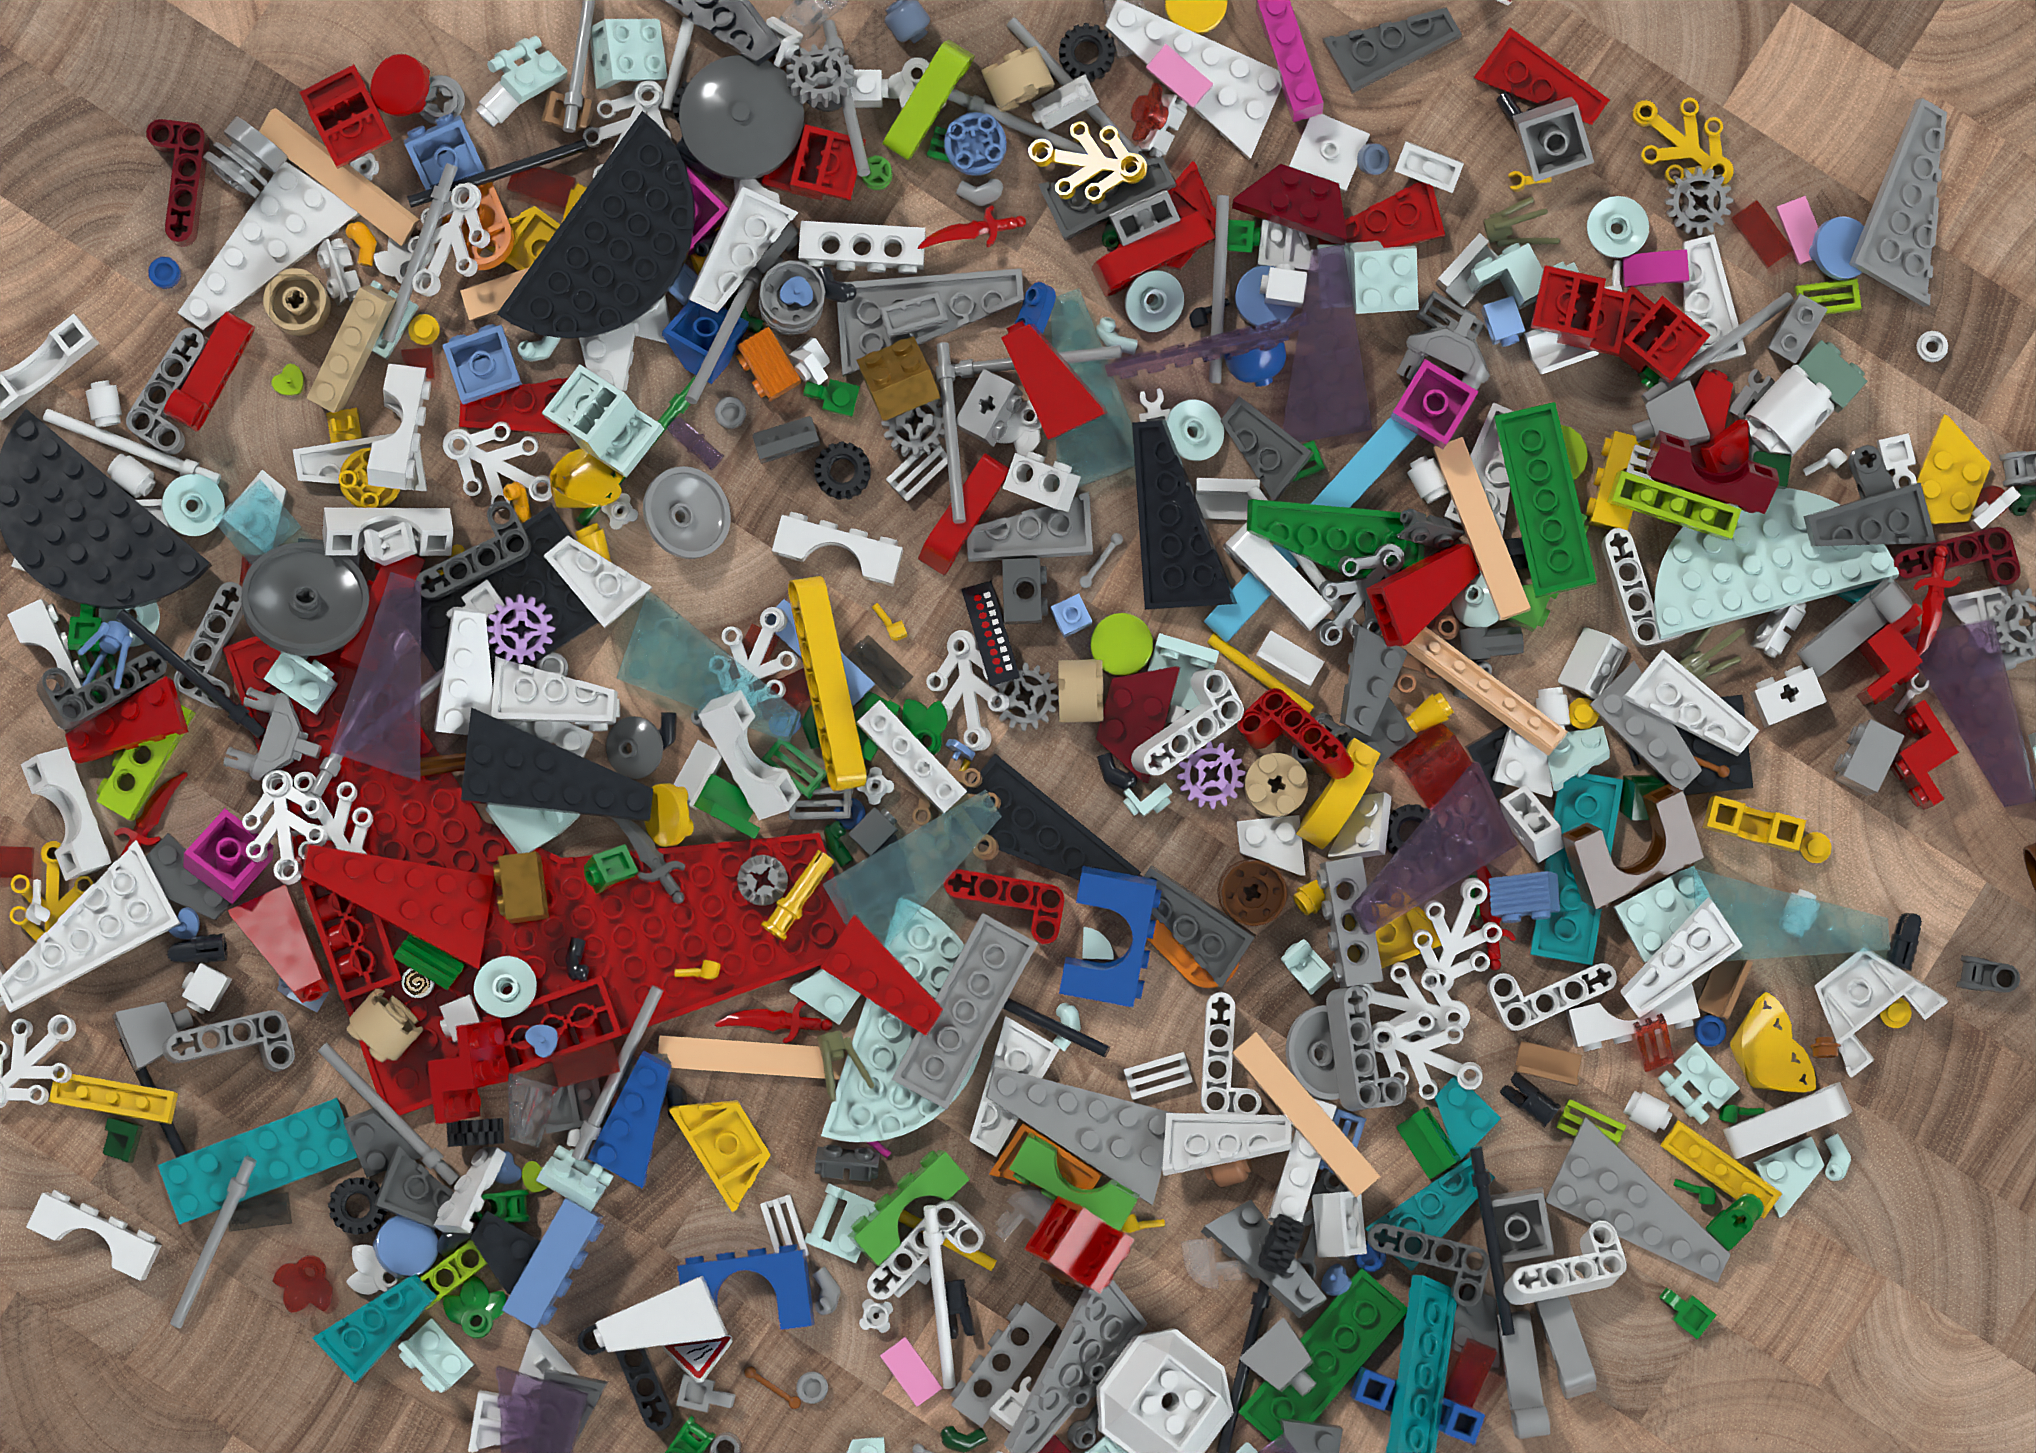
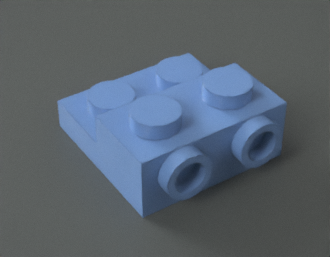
M449 113L435 120L437 126L428 130L424 126H420L407 133L409 138L404 140V144L425 190L431 189L430 185L439 183L446 163L458 167L453 181L485 171L461 115L454 118L453 113Z
M486 325L480 328L478 333L469 336L464 334L457 335L449 339V343L442 345L463 405L522 385L502 325Z

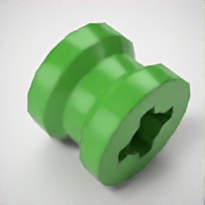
M882 156L867 158L870 174L862 177L863 183L871 190L879 191L885 189L892 180L890 163Z

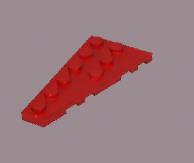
M307 844L302 877L351 901L358 907L379 916L388 923L479 970L494 876Z

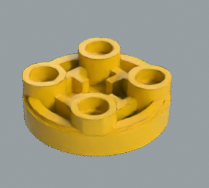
M1165 0V11L1170 22L1199 35L1215 29L1223 20L1227 8V0Z
M371 447L357 450L348 456L340 470L338 480L343 495L351 504L358 508H384L396 499L401 489L368 485L367 466Z
M671 783L654 785L652 787L650 822L644 821L646 830L651 839L659 846L677 845L685 836L692 835L694 830L693 821L689 818L688 792L685 787H677Z

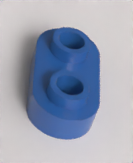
M1042 282L1034 283L1025 294L1015 324L1021 321L1024 322L1025 326L1034 324L1043 334L1056 299L1054 288Z

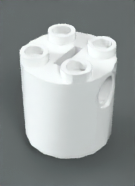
M1793 365L1791 369H1787L1746 414L1745 418L1749 423L1752 440L1767 453H1781L1786 456H1793L1833 412L1835 405L1829 399L1832 393L1822 383L1818 382L1816 385L1808 379L1807 373L1801 367Z

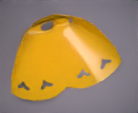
M580 448L562 457L551 471V493L558 508L605 506L620 497L622 489L619 483L624 476L615 471L616 476L613 477L610 473L614 469Z
M1764 992L1756 999L1730 1041V1047L1735 1060L1739 1064L1747 1083L1749 1082L1753 1088L1802 1093L1814 1091L1816 1089V1077L1810 1058L1805 1049L1792 1039V1024L1783 1006L1768 992ZM1764 1001H1766L1767 1005L1771 1006L1772 1009H1763ZM1777 1018H1779L1778 1024L1782 1027V1030L1773 1026ZM1793 1052L1796 1055V1059L1800 1061V1064L1791 1062ZM1803 1074L1806 1075L1805 1081L1808 1085H1805L1803 1082L1799 1081L1802 1078Z

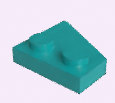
M1455 1075L1434 1097L1446 1134L1461 1159L1470 1151L1469 1148L1474 1147L1501 1119L1472 1089L1469 1090L1460 1086Z

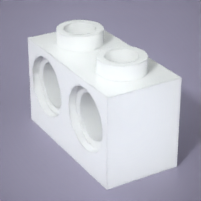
M1028 451L1026 456L1015 453L1003 489L1052 508L1068 512L1081 476L1071 473L1072 467L1057 461L1054 462L1053 466L1044 463L1046 457L1031 451ZM1032 467L1033 476L1030 481H1027L1026 473ZM1056 478H1059L1060 486L1054 492L1053 482Z

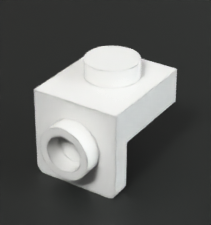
M773 16L768 18L766 23L781 42L778 53L774 55L776 57L774 65L780 68L791 62L792 55L799 56L801 49L799 45L803 34Z
M810 338L789 354L796 365L794 368L797 374L805 382L808 380L820 385L829 378L823 368L830 363V359L817 339Z
M402 522L380 532L372 529L364 531V550L367 556L384 566L417 553L412 527L407 522Z

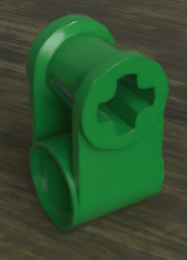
M529 1189L481 1195L483 1200L486 1199L491 1204V1213L507 1222L531 1221V1216L527 1215L526 1196L529 1195ZM475 1211L471 1218L479 1222L483 1215L480 1211Z
M1743 1194L1728 1208L1718 1213L1706 1226L1705 1230L1727 1251H1730L1754 1227V1223L1764 1212V1205L1757 1196Z
M691 1415L674 1437L675 1440L665 1453H703L717 1434L707 1432L695 1422V1417ZM689 1431L693 1432V1433H694L696 1436H698L702 1441H699V1440L696 1439L694 1436H692V1435L689 1433Z

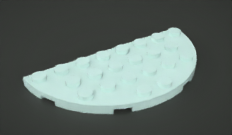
M1777 488L1765 514L1759 512L1748 513L1741 510L1731 540L1726 541L1683 527L1677 533L1665 553L1656 578L1654 600L1655 625L1659 640L1880 583L1890 576L1895 579L1898 578L1899 571L1897 567H1894V560L1884 544L1811 546L1803 516L1833 508L1840 504L1807 491ZM1732 503L1727 504L1739 508L1738 505Z
M900 897L884 946L935 999L960 955L964 943L953 930L931 911L913 901ZM866 998L852 1040V1046L870 1075L874 1088L868 1087L848 1054L836 1089V1101L831 1104L821 1134L822 1137L847 1142L887 1140L920 1128L945 1110L941 1106L891 1080L913 1041L917 1030L868 998ZM983 1045L981 1046L976 1058L974 1059L952 1102L964 1089L970 1077L972 1076L975 1067L978 1063V1060L980 1058Z

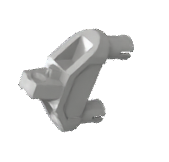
M1465 309L1459 323L1451 320L1449 326L1445 325L1410 335L1406 341L1407 352L1396 372L1404 376L1407 367L1411 365L1406 378L1412 380L1419 370L1424 357L1430 355L1462 370L1464 374L1462 382L1478 391L1481 383L1488 381L1490 372L1474 338L1476 332L1470 330L1477 314Z
M249 687L246 694L258 700L245 697L243 706L269 713L270 720L259 753L253 755L229 747L226 754L238 758V760L225 757L223 765L250 773L249 776L252 779L261 781L270 771L281 770L294 762V760L300 761L302 754L318 759L322 747L307 741L309 734L304 733L289 696L284 693L272 695Z

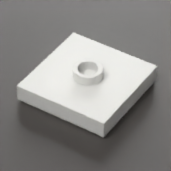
M1323 114L1310 117L1289 166L1339 183L1340 190L1346 192L1358 164V153L1366 145L1370 134Z

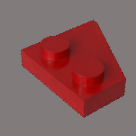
M1736 420L1700 448L1709 472H1730L1740 467L1747 459L1749 460V423L1747 420Z

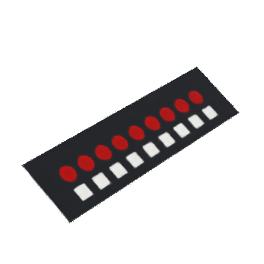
M988 581L961 589L990 687L1019 679L1020 675L992 582Z

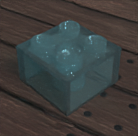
M261 479L212 519L251 565L269 550L279 547L301 528L300 524Z

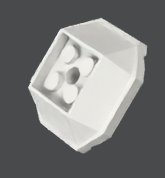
M1174 1328L1133 1336L1096 1387L1099 1414L1098 1431L1127 1453H1205L1233 1414L1224 1366ZM1170 1392L1172 1403L1168 1408L1164 1409L1162 1398L1166 1393Z

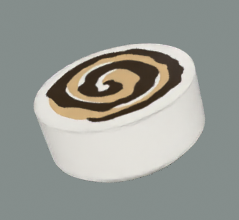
M412 968L408 969L402 978L404 991L414 998L428 996L435 982Z

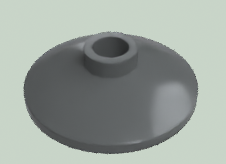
M638 716L626 717L619 720L611 728L606 741V753L611 766L619 774L630 779L644 778L653 773L659 766L663 755V741L658 729L649 720ZM628 743H630L632 746V752L630 754L627 750Z

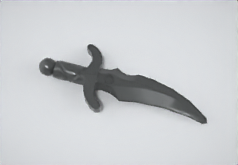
M612 818L628 836L640 861L647 864L652 870L651 873L647 874L639 872L638 878L645 882L660 881L673 901L677 904L682 903L685 896L680 892L681 889L670 875V872L674 869L684 870L685 865L678 861H671L666 864L663 854L657 851L654 841L641 827L629 819Z

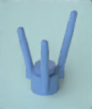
M117 621L102 622L98 631L78 650V654L83 655L100 639L99 646L102 651L89 671L82 687L92 682L108 653L115 654L121 650L114 682V689L118 690L120 688L128 649L133 641V638L129 636V629L122 623Z

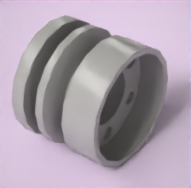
M236 116L224 130L225 135L232 142L231 146L227 147L219 142H215L213 146L223 156L219 159L208 151L203 158L210 164L214 173L237 191L256 198L260 192L250 183L251 180L254 179L261 185L266 186L268 182L259 170L264 167L276 173L288 156L258 130Z
M790 260L775 265L767 271L761 282L758 306L762 319L772 330L779 334L795 336L806 333L817 324L822 315L825 297L822 278L814 268L804 262ZM795 276L803 277L813 291L811 304L806 307H801L796 303L792 307L786 306L787 304H784L780 299V290L784 283Z

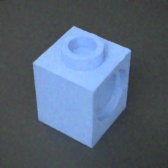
M1510 296L1483 305L1481 312L1492 345L1501 343L1502 347H1506L1519 342V336L1523 335L1525 329L1514 297Z
M1079 593L1050 608L1063 638L1092 625V619Z

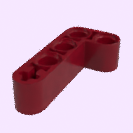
M156 119L146 129L148 141L158 151L174 154L165 233L177 246L188 247L195 242L198 235L207 161L203 157L209 151V137L198 124ZM162 129L169 130L170 135L166 141H155L158 131ZM199 133L200 141L196 145H186V139L189 134ZM186 164H196V171L193 175L187 177L182 175V169ZM186 193L192 194V202L188 206H178V200L181 195ZM177 213L183 216V225L187 228V232H182L181 237L175 233V229L179 230L182 226V219L176 215Z
M1993 527L1905 550L1893 557L1894 567H1897L1899 571V576L1895 580L1900 582L1931 575L1933 565L1928 559V554L1932 550L1935 551L1940 545L1945 546L1948 550L1945 556L1947 558L1945 571L1983 561L1987 578L1995 587H2007L2018 580L2021 573L2012 536L2009 531L2002 527ZM1990 535H1996L2001 539L2002 547L2000 550H1994L1990 547L1988 541ZM1960 543L1970 545L1972 549L1970 558L1960 555L1958 551ZM1919 559V565L1907 571L1899 568V564L1903 560L1905 563H1910ZM1999 565H2005L2009 568L2011 574L2009 580H2002L1998 576L1997 568Z

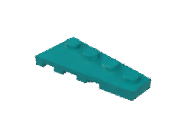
M1471 1157L1364 1229L1368 1232L1369 1228L1373 1225L1385 1223L1442 1238L1478 1198L1477 1189L1473 1187L1471 1173H1474ZM1490 1173L1492 1182L1496 1177ZM1382 1228L1380 1233L1374 1234V1238L1381 1245L1383 1242L1395 1244L1392 1250L1398 1251L1397 1243L1402 1232L1397 1231V1238L1387 1236L1385 1234L1386 1229ZM1415 1236L1407 1238L1404 1243L1405 1251L1408 1254H1416L1421 1248L1420 1240ZM1395 1256L1410 1271L1420 1263Z
M414 1274L315 1335L312 1339L356 1383L363 1378L437 1296Z

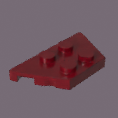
M1280 163L1233 199L1232 209L1342 246L1346 244V225L1340 187L1337 182Z
M1180 666L1112 678L1103 710V721H1100L1096 740L1145 783H1150L1151 775L1141 773L1133 767L1131 762L1132 754L1138 746L1165 728L1181 669Z

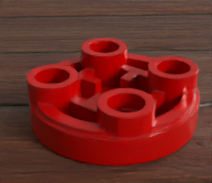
M395 54L384 59L374 71L371 79L370 90L375 105L381 111L395 117H404L423 111L430 87L429 68L418 59L406 54Z

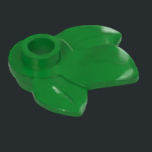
M906 699L902 710L903 725L933 756L936 755L942 747L941 734L948 724L947 710L944 704L938 700L927 708L919 701ZM927 735L932 739L930 747L924 745V738Z
M472 1276L464 1283L460 1296L448 1295L444 1297L443 1306L446 1316L452 1323L462 1325L463 1331L469 1337L479 1339L490 1333L493 1328V1321L504 1313L502 1309L506 1303V1295L504 1291H496L489 1294L484 1282L478 1277ZM476 1317L482 1318V1323L478 1327L472 1326V1320Z

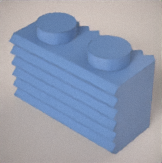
M1545 871L1489 878L1492 916L1502 918L1503 923L1520 922L1521 916L1532 915V919L1551 918L1550 913L1560 912L1558 876L1553 872Z

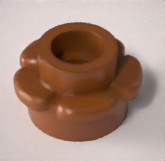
M1834 1037L1815 1038V1043L1810 1045V1048L1813 1049V1058L1838 1057V1047H1841V1044L1834 1043Z

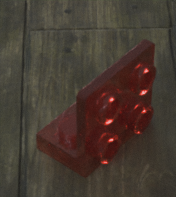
M1443 723L1432 726L1390 757L1396 768L1408 778L1425 806L1431 810L1430 812L1433 815L1438 814L1482 781V776L1455 734Z

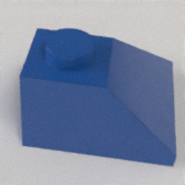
M690 300L662 331V336L684 368L697 375L729 310L722 307L717 313ZM739 317L707 381L708 383L712 384L729 365L737 345L740 343L749 324L743 318Z

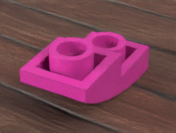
M1687 249L1633 254L1622 258L1624 288L1689 281Z

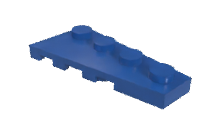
M643 1051L588 1156L589 1160L640 1188H643L646 1184L648 1165L652 1157V1147L658 1130L660 1111L664 1103L672 1067L670 1064L646 1051Z

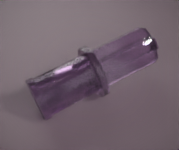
M681 417L675 418L670 423L668 431L688 448L687 453L690 454L692 452L710 470H713L722 461L724 455L704 439L705 435L703 433L701 435L697 433Z

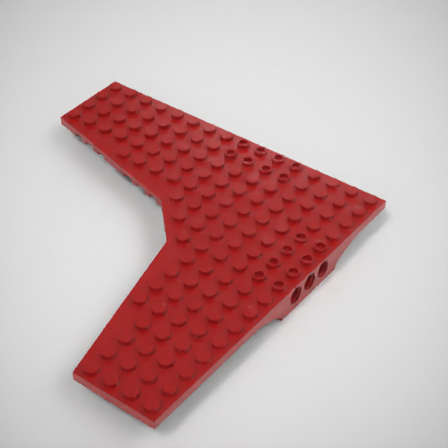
M257 636L223 647L242 705L245 697L258 700L246 694L249 687L272 695L284 693L264 679L280 656V651L270 647ZM337 649L329 653L309 656L306 660L312 664L315 659L334 673L332 679L338 683L317 715L289 696L304 733L309 734L307 741L322 747L318 759L302 754L300 761L294 760V762L281 769L289 773L293 779L301 772H310L316 778L321 772L319 769L325 757L329 758L373 680L371 677L339 664L341 654L336 652ZM389 677L356 736L403 699ZM246 707L250 711L249 715L267 729L270 720L269 713ZM411 710L402 715L356 753H353L348 748L340 762L341 769L336 777L331 778L321 799L334 818L339 802L337 795L338 786L343 782H350L355 786L357 797L352 801L344 836L350 844L356 826L352 818L353 813L360 807L367 808L373 815V822L368 827L363 845V850L366 854L494 876L479 970L455 958L465 965L448 990L435 983L432 992L428 996L423 998L409 996L402 987V978L410 967L394 958L396 951L407 940L409 933L302 876L300 878L338 992L349 1018L375 989H381L385 991L382 995L384 998L389 1000L394 996L418 1019L415 1023L416 1028L422 1026L423 1031L397 1060L388 1058L384 1062L377 1060L369 1051L371 1047L362 1039L358 1040L377 1094L399 1116L433 1104L428 1061L459 1056L458 1042H453L452 1037L447 1039L440 1024V1021L444 1020L440 1009L442 1005L467 995H472L482 1021L501 1019L502 1028L505 1033V1056L509 1065L508 1077L629 1035L652 985L664 991L646 1028L822 966L851 920L832 866L827 870L820 883L804 903V906L801 908L802 916L800 919L794 920L785 933L787 937L784 941L775 937L761 926L763 921L769 920L778 907L777 901L769 905H756L746 900L739 890L737 878L741 866L751 857L767 855L776 858L787 872L788 884L782 896L785 898L806 867H808L816 852L820 850L828 855L820 833L657 848V851L663 854L666 864L671 861H678L685 865L684 870L674 869L670 872V875L681 889L680 892L685 896L684 901L680 904L673 901L660 881L645 882L638 878L639 872L647 874L651 873L652 870L647 864L640 861L636 851H629L638 873L632 878L608 885L603 892L596 894L593 887L587 883L584 875V865L593 855L561 858L538 847L534 851L541 856L549 919L511 924L499 912L498 896H503L502 886L496 884L494 865L499 864L498 856L518 854V852L498 827L483 821L472 803L461 802L462 788L452 772L408 778L403 776V760L440 756ZM253 735L259 752L264 735L260 739ZM303 779L299 784L300 788L308 787L309 779ZM283 782L278 783L275 787V790L280 789L283 785ZM345 788L342 796H350L352 788ZM287 799L288 811L307 823L323 826L318 817H308L303 812L301 806ZM310 806V807H309V812L314 811V810L312 809V807ZM360 814L358 822H365L368 819V814ZM304 835L292 836L294 857L303 869L304 860L299 855L298 850L299 846L307 841ZM327 840L322 846L337 849L333 841ZM770 868L766 872L764 871L762 875L751 872V875L757 880L755 892L763 885L774 888L775 885L771 884V881L768 879ZM571 937L586 941L581 964L589 967V975L584 982L579 980L573 981L567 974L565 959ZM503 956L516 957L526 962L533 970L537 981L536 994L531 1004L521 1013L511 1017H496L488 1014L480 1007L474 995V982L480 969L489 961ZM703 960L720 964L719 974L715 979L695 976L675 977V969H702ZM505 987L502 993L504 995L510 994L513 987ZM535 1025H548L557 1031V1046L550 1056L540 1057L535 1053L534 1046L528 1043L525 1038L529 1028Z

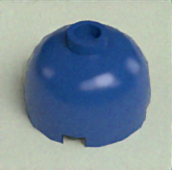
M1274 332L1241 339L1242 345L1234 349L1233 344L1223 350L1222 353L1229 372L1237 380L1244 383H1255L1256 387L1272 383L1273 376L1281 372L1285 365L1286 348L1282 333L1280 332L1276 337Z

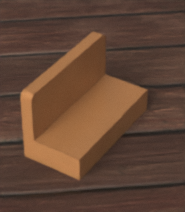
M1730 955L1712 967L1697 1000L1698 1009L1719 1017L1721 1020H1728L1753 962Z
M1520 1041L1513 1072L1578 1086L1579 1079L1577 1077L1582 1055Z

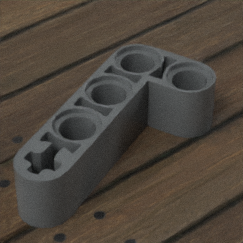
M497 501L491 504L487 510V519L495 537L449 558L418 575L415 586L423 598L429 601L442 599L529 555L532 546L530 539L511 504L506 501ZM500 509L510 511V519L505 524H497L495 522V514ZM514 537H521L524 540V546L519 552H511L508 549V543ZM488 550L495 552L496 558L493 564L489 566L480 564V556L483 552ZM458 564H464L467 566L466 576L460 580L453 579L451 574L453 567ZM443 571L445 577L451 583L449 586L444 581L435 585L436 591L432 593L428 589L424 590L428 586V579L431 578L434 582L444 579L440 575Z
M149 651L125 663L123 677L129 681L130 688L123 689L120 687L118 690L114 689L117 668L79 689L75 687L71 678L64 670L50 668L38 681L36 691L56 725L62 729H72L159 681L167 669V662L155 651ZM145 666H154L155 671L149 670L143 673L141 677L139 676V673ZM53 679L57 681L60 685V690L53 691L49 689L46 680ZM90 692L100 693L103 697V703L93 702L89 695ZM64 706L72 707L76 711V717H67L63 713L62 708Z
M1377 1223L1369 1228L1367 1242L1372 1249L1455 1271L1451 1287L1453 1300L1466 1307L1476 1305L1480 1301L1490 1262L1488 1254L1483 1249L1385 1223ZM1382 1228L1386 1229L1385 1234L1387 1236L1397 1238V1231L1402 1232L1397 1243L1398 1251H1393L1392 1249L1395 1244L1383 1242L1382 1247L1378 1246V1240L1374 1239V1234L1380 1233ZM1411 1236L1417 1237L1421 1242L1420 1250L1413 1255L1408 1254L1404 1248L1406 1239ZM1442 1244L1448 1245L1452 1251L1450 1259L1446 1262H1439L1435 1256L1436 1248ZM1472 1252H1477L1482 1257L1481 1267L1476 1270H1470L1466 1265V1258ZM1464 1283H1470L1475 1290L1473 1298L1468 1301L1461 1300L1458 1295L1459 1287Z

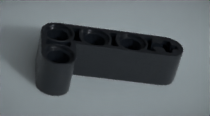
M596 1324L585 1328L578 1336V1347L586 1355H597L607 1350L605 1346L602 1348L599 1346L598 1349H590L585 1344L587 1333L598 1329ZM647 1347L636 1348L643 1356L642 1363L639 1366L628 1364L626 1361L628 1350L615 1351L644 1423L653 1431L666 1429L672 1423L674 1413ZM642 1378H649L654 1382L655 1390L652 1395L647 1396L640 1393L638 1383ZM658 1395L662 1401L655 1403L659 1412L665 1411L667 1414L663 1418L664 1424L661 1425L658 1420H651L650 1416L654 1414L652 1404L647 1408L644 1405V1402L651 1401Z

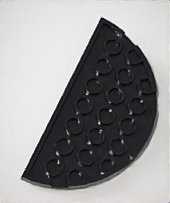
M644 111L634 121L497 313L498 316L524 330L544 336L572 339L593 337L620 329L637 320L653 308L672 287L684 266L692 243L695 225L694 193L685 162L677 147L659 124Z
M25 409L9 431L0 451V531L14 558L36 582L63 599L88 605L92 608L109 610L130 609L162 601V598L180 589L187 588L212 566L208 560L29 410Z

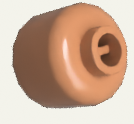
M1251 1158L1205 1167L1204 1171L1208 1180L1213 1179L1217 1186L1224 1188L1245 1182L1253 1167Z

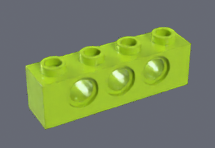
M1625 471L1616 473L1607 501L1608 503L1726 541L1733 538L1742 510Z
M181 705L188 727L196 713ZM175 733L166 736V739L154 742L151 740L140 743L137 748L126 749L125 752L120 750L112 763V767L115 768L109 779L105 777L96 791V794L99 795L96 802L134 822L184 734L178 735ZM142 747H148L151 752L150 760L147 763L139 764L136 759L137 751ZM127 774H132L135 778L134 787L130 791H123L120 785L121 779Z

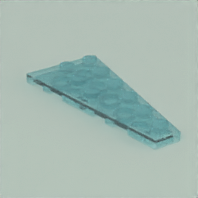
M1079 288L1056 296L1051 311L1052 346L1057 352L1102 347ZM1107 359L1069 364L1108 411L1107 414L1056 437L1057 462L1071 466V473L1081 476L1077 488L1135 467L1132 424ZM1057 478L1058 488L1060 486L1059 478Z
M652 591L646 594L616 679L703 710L713 699L741 690L756 716L748 727L790 742L800 712Z
M1692 868L1695 910L1709 896L1743 945V947L1722 961L1890 950L1888 918Z

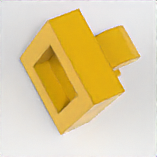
M357 407L340 410L335 413H326L331 443L363 438Z

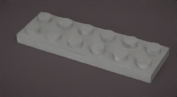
M982 913L935 998L944 1008L943 1012L928 1036L917 1031L891 1080L947 1110L1038 943Z

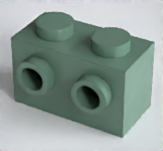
M1820 340L1797 366L1807 373L1808 379L1816 385L1820 382L1830 390L1832 395L1829 399L1835 405L1834 411L1839 413L1868 381L1863 377L1865 373L1859 366L1852 362L1848 364L1840 357L1841 351L1831 342L1825 343Z

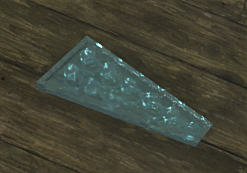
M985 789L822 885L846 926L853 915L856 914L863 924L887 948L999 821L1002 815Z

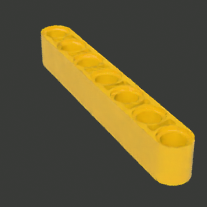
M822 576L790 580L788 595L829 786L832 791L865 786L866 769L825 580Z

